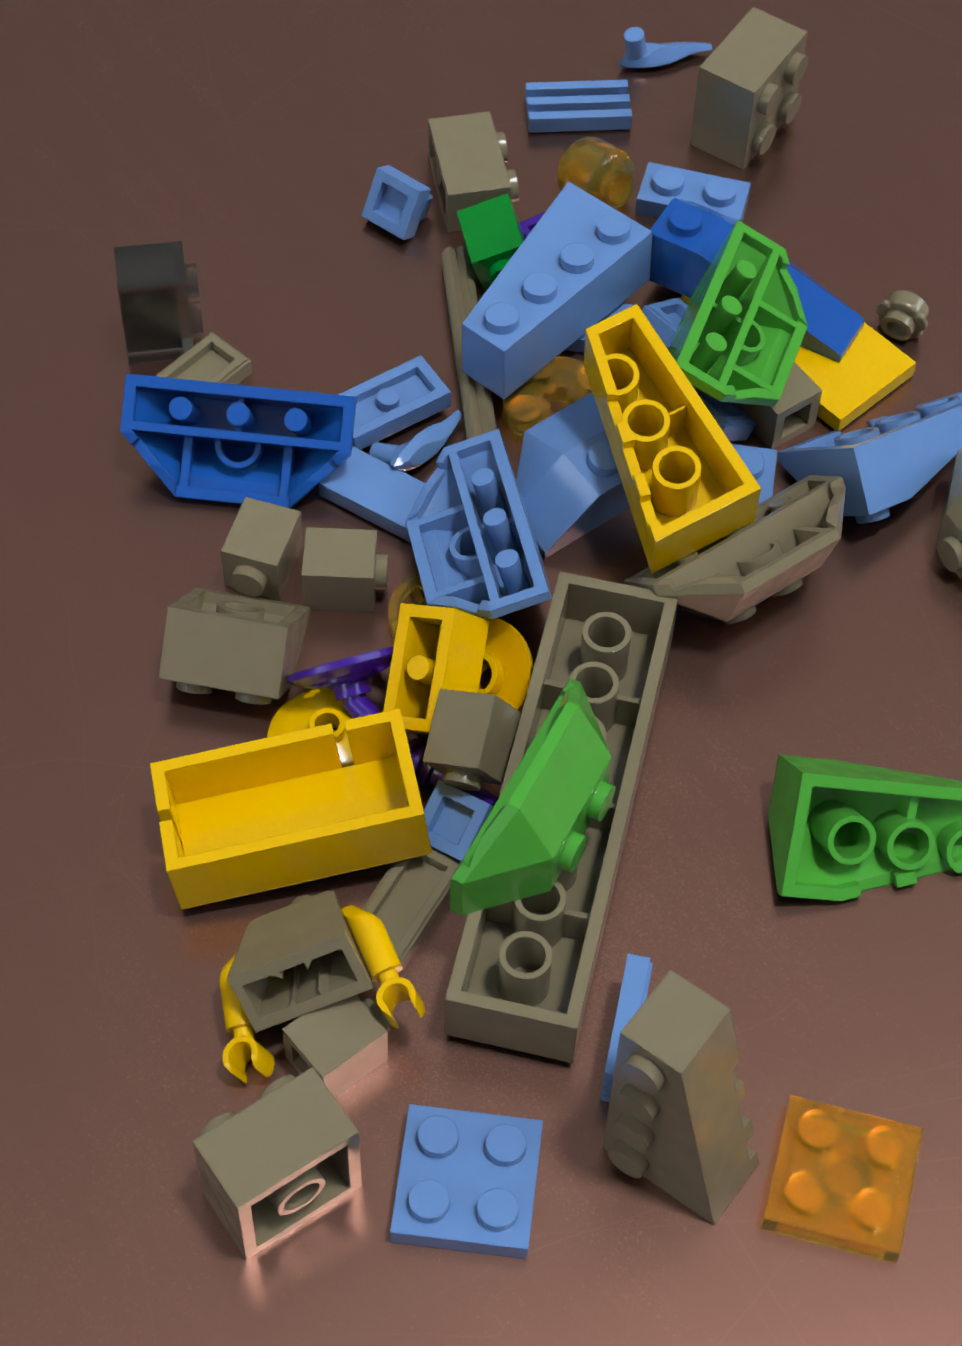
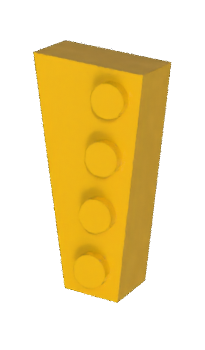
M638 304L586 328L584 368L651 574L754 522L761 487Z

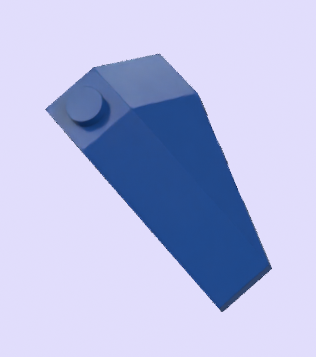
M673 198L650 229L653 231L649 281L691 298L737 220L695 202ZM789 260L790 264L787 270L797 287L808 325L800 346L840 363L863 328L865 319Z

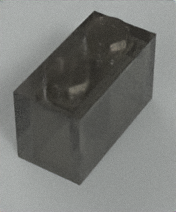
M182 241L114 247L117 288L129 364L176 360L194 346L193 335L204 334L200 301L189 302V298L200 297L196 263H184Z

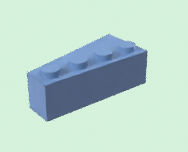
M568 181L462 323L463 373L501 398L506 399L585 334L586 328L598 323L650 280L653 231Z

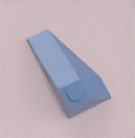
M962 391L917 405L915 407L916 411L888 417L881 416L866 421L868 428L841 434L840 431H833L777 452L779 462L797 482L809 475L842 477L846 486L843 516H855L856 523L858 524L882 520L890 516L889 507L911 499L957 455L958 450L962 449Z

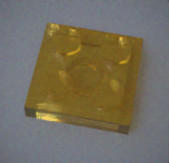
M791 1095L786 1110L761 1229L896 1264L903 1244L923 1128Z

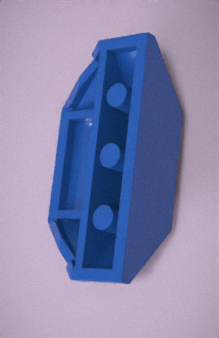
M126 373L120 432L133 445L175 497L242 504L245 497L291 509L351 456L357 397Z

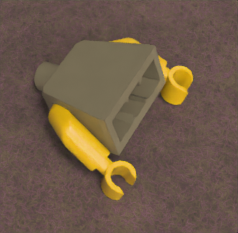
M325 891L314 896H298L288 906L257 917L248 924L237 952L224 965L219 975L226 1032L233 1033L234 1037L226 1045L222 1055L223 1064L231 1074L246 1084L247 1076L245 1070L251 1059L255 1069L264 1077H270L273 1073L274 1057L267 1049L254 1040L253 1030L259 1032L373 989V982H380L381 984L376 995L377 1005L393 1028H399L393 1016V1010L401 1001L410 1000L420 1018L424 1016V1003L415 987L409 980L399 977L398 973L401 972L403 967L386 927L380 918L355 905L342 907L334 891Z

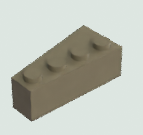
M670 969L620 1032L603 1149L608 1151L610 1160L622 1172L633 1178L644 1176L709 1223L715 1225L758 1167L759 1159L757 1151L746 1146L754 1134L752 1121L750 1118L740 1114L739 1109L747 1094L745 1083L739 1080L733 1071L740 1062L731 1009Z

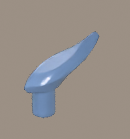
M631 27L624 33L626 52L619 62V66L635 69L656 67L673 63L690 54L712 50V45L701 42L645 43L644 31L639 27Z
M459 409L456 410L444 421L426 427L402 445L375 442L370 448L369 455L401 471H409L420 467L440 451L455 430L463 414Z

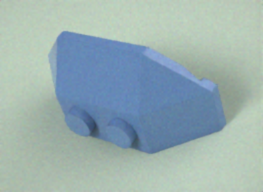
M593 392L525 431L516 480L543 559L630 508Z
M499 428L444 447L436 461L437 469L424 484L406 519L427 605L455 608L477 617L495 619L552 599L553 593Z

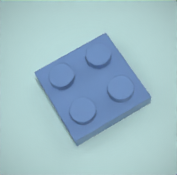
M409 1104L390 1229V1242L527 1259L543 1120Z

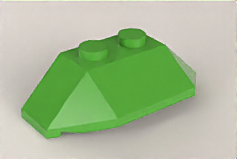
M739 220L731 228L692 294L668 350L693 388L708 397L720 402L775 406L780 400L808 325L797 287L787 270L790 263L786 249Z
M572 678L567 680L560 696L463 860L453 873L450 884L451 911L463 916L549 892L562 870L572 873L579 863L587 843V836L582 834L591 818L598 822L604 818L616 789L614 785L608 783L611 755L581 682Z

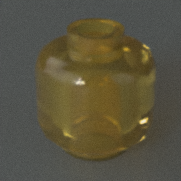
M584 137L575 141L562 155L557 170V185L561 192L569 181L612 208L617 209L623 206L633 194L636 185L635 167L632 158L623 149L600 138Z

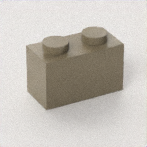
M490 111L428 119V159L447 233L462 231L456 211L507 193L511 202L519 200L516 172L514 169L507 170L505 166L508 163L506 136L504 132H496Z

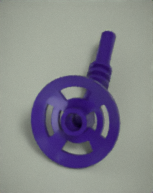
M394 646L285 676L286 683L300 688L333 689L336 701L342 700L344 709L353 718L380 713L382 711L366 696V693L372 692L369 679L391 666ZM407 738L416 779L419 778V784L424 787H428L431 784L436 786L438 780L443 781L444 774L423 762L426 746L423 747L421 740L415 738L410 741ZM480 787V791L459 789L492 806H495L499 799L483 787Z

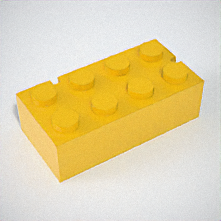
M398 708L344 720L354 765L343 768L332 723L150 763L157 812L161 820L159 826L166 871L181 910L432 854L401 709Z

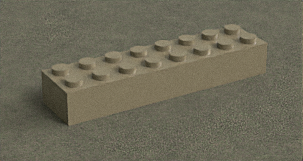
M559 572L500 795L569 678L581 682L611 755L608 783L614 785L616 789L604 818L600 822L591 818L582 834L587 836V843L576 868L572 873L562 870L551 891L467 915L445 997V1035L570 1063L574 1062L673 638L678 598L659 597L650 589Z

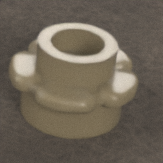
M893 291L887 300L881 301L876 308V313L880 316L879 323L882 330L893 339L904 341L909 338H918L921 336L922 331H925L928 327L927 316L929 314V307L920 296L910 291Z

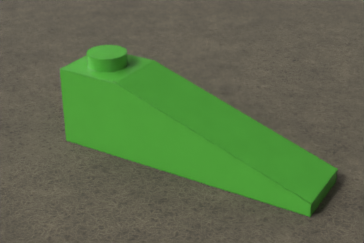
M778 754L768 820L777 893L784 897L845 901L862 897V891L893 884L899 888L916 884L917 878L950 870L962 873V781L840 760Z

